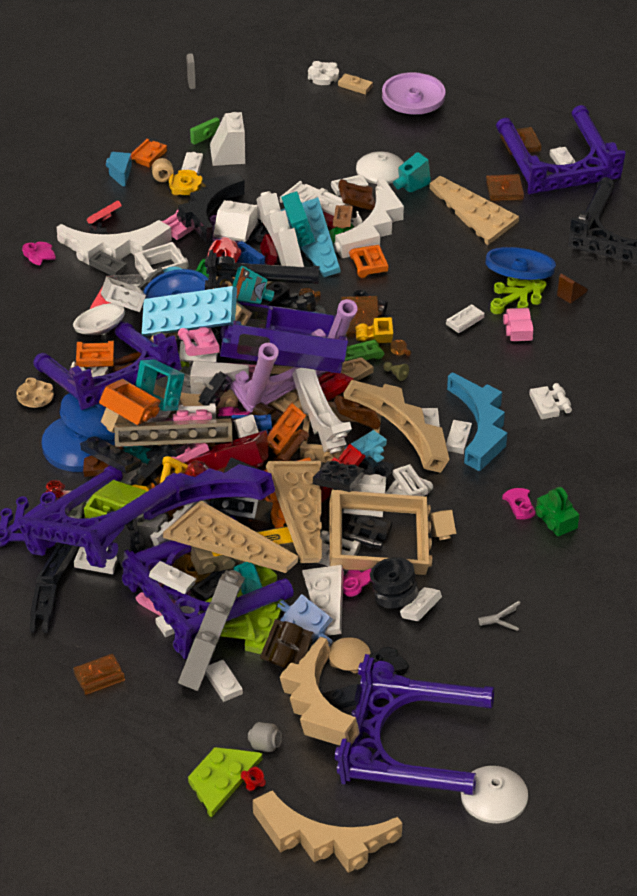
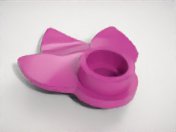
M47 242L25 243L22 247L24 256L30 262L39 266L42 264V260H55L56 258L55 253L51 250L52 245Z
M222 407L219 408L217 416L249 415L250 411H240L239 408Z
M371 569L365 570L362 573L360 570H349L343 576L344 595L349 597L358 595L362 591L363 586L370 583Z

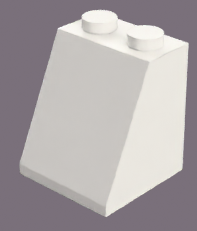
M242 112L225 113L210 143L213 166L245 164V131Z

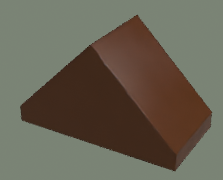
M562 273L560 274L557 296L571 304L588 291L584 286Z

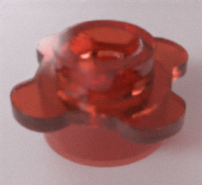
M51 480L46 484L45 492H53L56 498H61L64 496L63 489H65V485L58 480Z

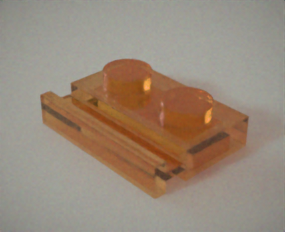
M113 653L73 668L74 674L85 695L125 680V675L122 673Z

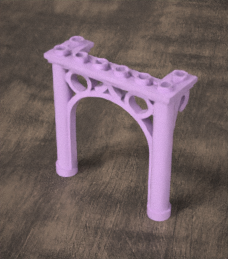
M345 299L339 303L328 338L339 339V336L345 337L351 320L357 313L355 302ZM318 329L312 332L311 334L314 336L326 337L325 333L321 329ZM264 343L260 346L252 380L248 381V374L245 371H241L235 375L236 380L231 383V390L244 408L250 411V414H252L254 407L258 403L263 402L268 405L296 389L292 373L295 369H299L298 367H293L281 374L270 376L278 356V348L272 343ZM315 370L317 377L326 372Z

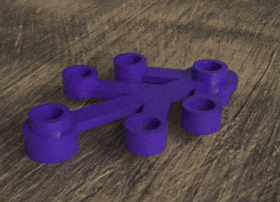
M53 492L43 493L40 497L41 503L25 515L24 512L29 507V502L26 497H19L16 500L17 509L14 523L9 527L8 522L13 519V513L9 508L2 509L0 512V546H5L10 541H24L26 544L24 534L15 533L20 529L18 518L20 516L30 517L57 500Z

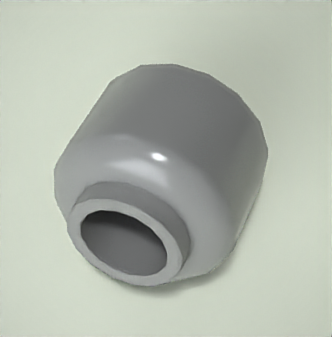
M258 722L249 730L248 741L254 750L273 752L281 745L282 732L275 724Z

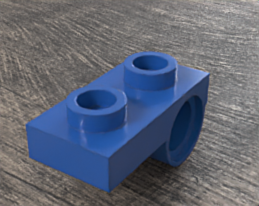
M243 241L237 243L238 248L241 249V255L238 257L237 263L265 265V256L262 253H259Z

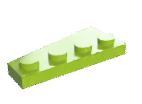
M281 600L249 612L255 640L245 639V651L262 653L275 619L279 620L282 610L277 607L278 603L281 604Z

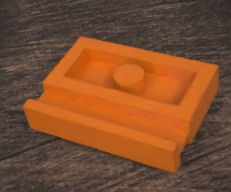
M146 139L131 153V161L135 160L136 163L150 168L167 151V145L156 141L150 142L149 139Z

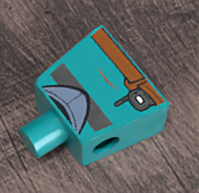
M244 266L237 269L232 285L237 288L236 301L260 304L262 299L271 302L274 291L266 289L267 279Z

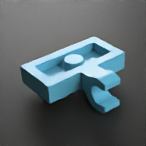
M373 430L351 443V445L366 457L371 456L376 462H380L384 459L381 453L384 452L383 447L387 445V439Z

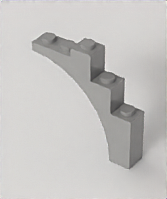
M226 570L222 574L199 632L191 647L178 681L179 684L197 691L199 690L225 623L244 582L245 577H242L239 572Z

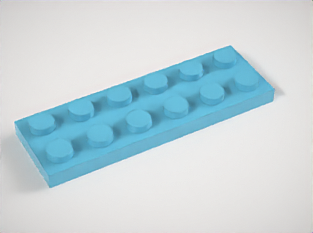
M229 286L144 299L142 335L151 336L158 333L178 332L181 328L195 330L202 327L210 328L232 325L236 315L237 288Z

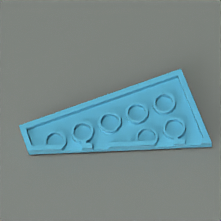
M319 198L302 202L316 242L299 247V249L313 262L314 266H320V273L324 277L341 272ZM287 215L289 227H290V229H292L290 220H289L288 215Z

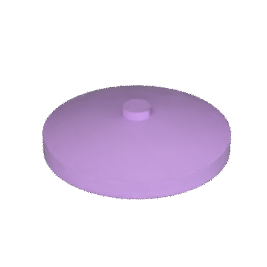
M403 73L391 77L384 83L382 99L387 106L395 111L406 114H424L436 110L444 103L445 87L438 79L430 75Z

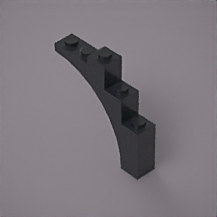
M238 173L202 180L200 190L191 192L188 203L179 205V212H177L178 221L185 228L192 227L206 243L212 242L213 226L208 220L209 215L224 200L228 201L245 195V180Z

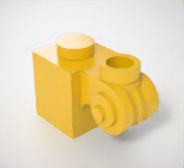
M392 317L374 318L372 326L364 323L355 326L356 340L361 342L376 340L378 343H391L393 338Z

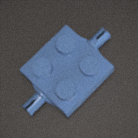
M301 594L291 606L284 600L280 601L281 604L278 603L277 607L285 612L280 621L296 624L315 634L311 646L319 637L326 638L329 643H332V639L324 633L333 619Z

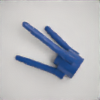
M271 414L253 415L257 429H261V431L272 429ZM232 415V418L239 419L248 415Z

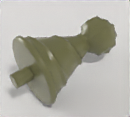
M386 362L383 365L384 370H391L399 381L405 380L409 374V366L406 363L393 366L391 362Z

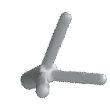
M515 602L496 615L478 618L479 625L498 623L518 631L519 627L502 621L500 618L516 611V607L521 602Z

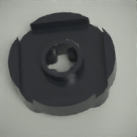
M312 292L305 293L304 295L292 293L287 295L286 300L280 302V307L296 310L307 308L310 311L316 307V300Z

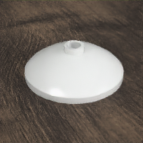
M372 152L358 160L356 172L358 175L362 174L369 183L377 184V179L384 178L390 184L399 178L398 168L404 162L398 156L389 152Z
M114 303L99 305L78 316L73 323V327L80 334L104 335L121 322L126 311L123 306Z
M484 766L472 771V773H476L474 796L464 795V792H461V800L466 810L475 818L488 823H505L514 820L525 810L528 801V789L523 779L512 770L501 766Z

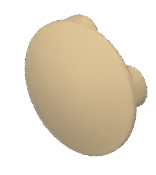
M27 378L25 383L17 389L16 397L24 406L31 408L43 407L49 404L54 397L53 386L50 383L39 381L35 378Z
M356 638L339 639L330 646V665L334 668L358 673L360 662L363 663L365 654L370 655V649L366 643Z

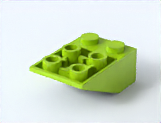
M112 480L91 496L84 507L85 518L106 515L107 511H117L147 491Z

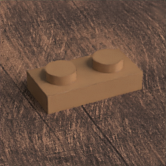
M336 205L333 227L346 228L351 226L353 206Z

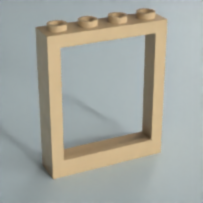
M332 490L329 500V566L342 565L343 569L365 571L372 569L378 562L387 559L383 557L342 555V508L416 514L417 560H407L413 564L415 574L426 575L428 567L432 566V555H429L432 539L428 538V533L431 531V521H428L430 505H427V497Z

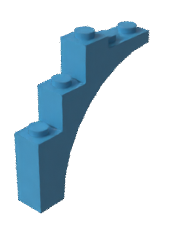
M452 372L448 376L447 390L458 396L469 407L478 427L473 441L465 449L464 463L481 471L506 447L507 432L501 429L504 426L505 412L498 409L501 406L502 392L488 384L482 388Z

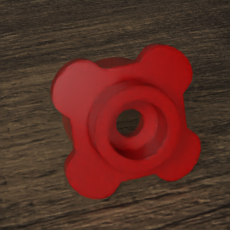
M252 767L248 771L244 770L240 774L249 791H253L258 786L263 787L266 784L264 774L258 767Z

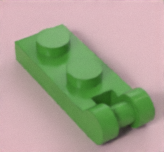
M370 340L347 346L345 361L361 357L365 360L372 358L381 359L384 356V352L379 348L376 340Z

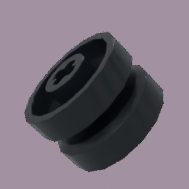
M401 557L384 559L372 567L370 579L375 600L380 606L400 608L412 603L417 598L419 589L414 566L409 560Z

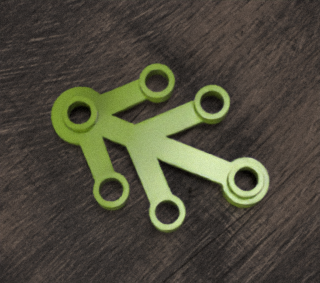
M508 277L507 285L510 287H505L504 283L501 282L495 283V293L511 294L503 299H493L490 311L494 314H501L504 312L505 305L520 298L517 308H528L527 294L533 292L531 303L534 305L540 304L542 299L540 293L546 288V282L543 279L528 281Z

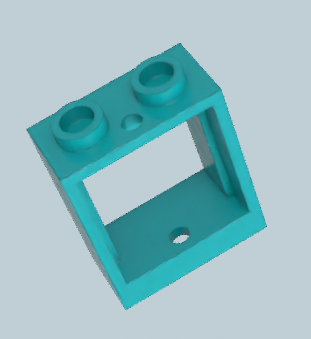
M295 191L281 196L291 226L295 228L299 247L316 242L298 192Z
M140 360L136 387L161 400L159 404L160 410H178L185 374L156 360ZM157 372L168 376L164 398L153 394Z

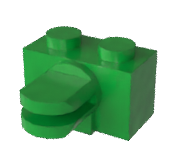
M562 487L550 490L548 494L537 498L535 509L537 516L542 518L548 528L558 537L578 528L579 514L573 508L572 503L568 500L566 491Z

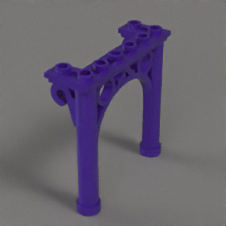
M584 105L575 107L572 110V116L589 144L591 151L584 159L571 164L555 165L539 161L536 155L531 156L528 153L509 118H502L496 124L498 132L505 139L528 183V194L595 183L604 177L611 180L621 178L626 152L622 150L617 151V146L614 142L605 144L589 116V111ZM588 164H595V165H598V166H597V167H589V166H587V165H588Z
M122 321L116 326L115 334L140 352L141 356L137 361L124 369L92 377L90 369L82 371L79 366H75L68 371L46 353H40L34 359V367L48 375L78 400L81 410L98 404L105 387L118 380L124 379L136 386L140 360H156L178 371L182 370L174 335L166 338L163 333H158L153 336L154 342H152L126 321ZM157 372L156 380L165 377L166 375Z
M108 466L99 475L32 516H20L18 518L19 527L24 534L27 549L31 554L43 556L47 550L46 547H53L56 542L84 547L86 559L91 566L104 568L106 567L105 563H107V560L113 559L118 553V544L112 541L125 528L124 525L171 495H176L183 491L185 488L184 482L178 474L172 473L165 478V481L117 511L93 518L78 519L69 517L68 514L72 509L90 499L95 492L112 480L121 482L123 480L121 471Z
M232 515L229 516L230 518L236 520V518H235L234 516H232ZM169 540L135 554L133 551L125 550L124 560L122 561V581L124 585L128 586L133 593L136 592L139 586L141 587L145 597L149 598L156 611L163 615L166 624H170L175 632L173 641L175 651L180 653L184 659H187L210 602L197 600L165 584L161 588L159 585L161 582L150 578L149 574L160 561L172 566L180 556L191 552L192 546ZM284 578L237 597L227 621L281 599L287 600L292 598L294 593L291 583L288 579ZM188 606L194 608L195 611L184 613L180 608Z
M365 654L363 663L360 662L358 674L362 676L359 703L356 705V710L353 709L351 716L356 717L360 734L352 744L347 742V739L342 738L340 747H337L335 751V760L338 761L337 774H340L341 784H346V781L350 782L351 778L458 791L464 792V795L474 796L476 773L402 764L385 752L380 740L381 730L392 712L402 705L414 701H433L492 709L495 688L491 686L480 688L410 680L409 678L393 674L394 667L390 663L385 661L374 663V659L370 658L369 654ZM385 698L389 701L384 707L378 708L374 706L377 699ZM370 710V712L375 716L372 719L367 720L368 713ZM363 732L368 733L371 737L361 740ZM367 747H372L376 750L374 755H372V752Z

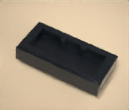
M187 444L160 445L147 451L146 456L147 459H151L155 454L160 456L166 451L170 457H177L183 454L188 446Z
M356 683L322 693V696L332 706L340 710L358 705L362 687Z

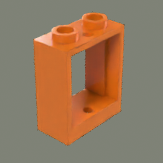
M124 379L107 385L99 401L101 405L136 425L147 422L153 417L155 418L160 411L159 404L161 402L158 398Z

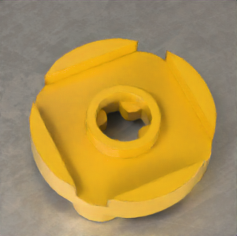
M180 170L178 174L174 175L173 173L169 177V187L174 195H190L191 192L200 190L202 177L201 175L199 177L197 172L193 170Z

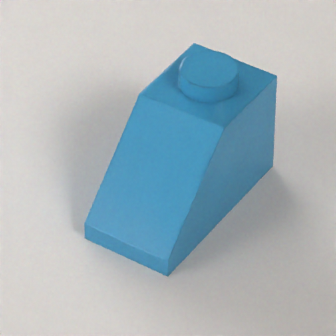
M111 152L110 158L106 160V168H109V175L121 186H126L132 168L131 153Z

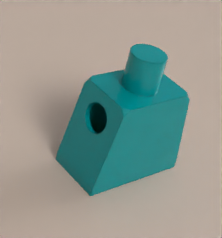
M419 152L415 153L399 166V178L393 181V185L397 190L403 187L408 192H414L429 185L431 177L428 159Z

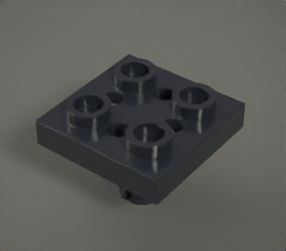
M166 451L160 456L155 454L150 459L148 465H143L136 472L137 474L130 480L131 486H144L147 482H150L154 487L160 484L161 476L158 472L164 466L162 464L163 458L166 456L170 457V455Z
M327 461L313 476V485L350 492L363 478L364 468L353 464L345 465L337 461Z

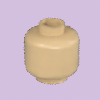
M157 159L152 165L153 177L159 182H168L169 177L174 173L172 163L167 159Z

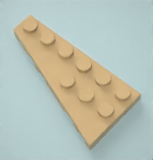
M439 176L430 183L429 189L440 199H444L447 202L446 205L449 208H453L455 214L469 228H473L479 237L482 236L487 245L519 222L518 215L442 176Z
M202 501L198 502L163 532V538L284 573L288 572L298 562L299 556Z

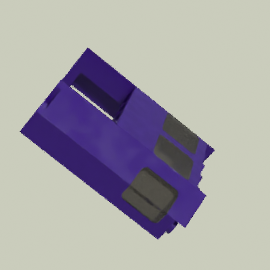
M236 301L252 312V315L246 325H241V321L233 320L232 325L221 326L220 339H222L220 356L258 361L260 346L264 343H272L278 348V356L274 364L341 373L342 364L345 361L347 337L339 336V339L328 338L336 315ZM321 329L325 333L326 337L314 336L311 334L312 332Z

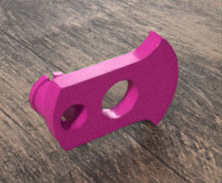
M510 489L502 496V499L509 502L516 519H529L535 516V510L528 497L530 494L528 489ZM518 501H522L519 506L515 504Z

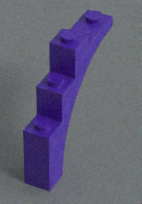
M241 464L225 473L210 468L196 477L178 473L184 482V490L163 500L143 513L144 519L151 520L176 507L212 498L248 497L262 500L275 492L272 475L269 472Z

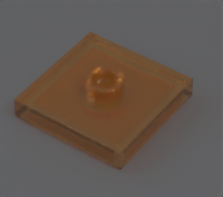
M532 127L516 129L528 152L541 150L542 145ZM500 134L509 153L512 154L505 139L503 138L502 134Z
M519 174L486 176L490 200H516L524 198Z
M377 296L341 297V301L349 299L357 305V313L351 320L347 333H356L355 326L362 323L372 326L373 319L378 318Z

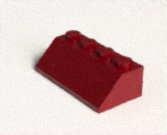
M267 431L232 440V442L208 447L209 451L185 463L196 469L195 477L207 470L203 466L204 464L210 469L219 470L227 466L231 457L253 467H260L268 458Z

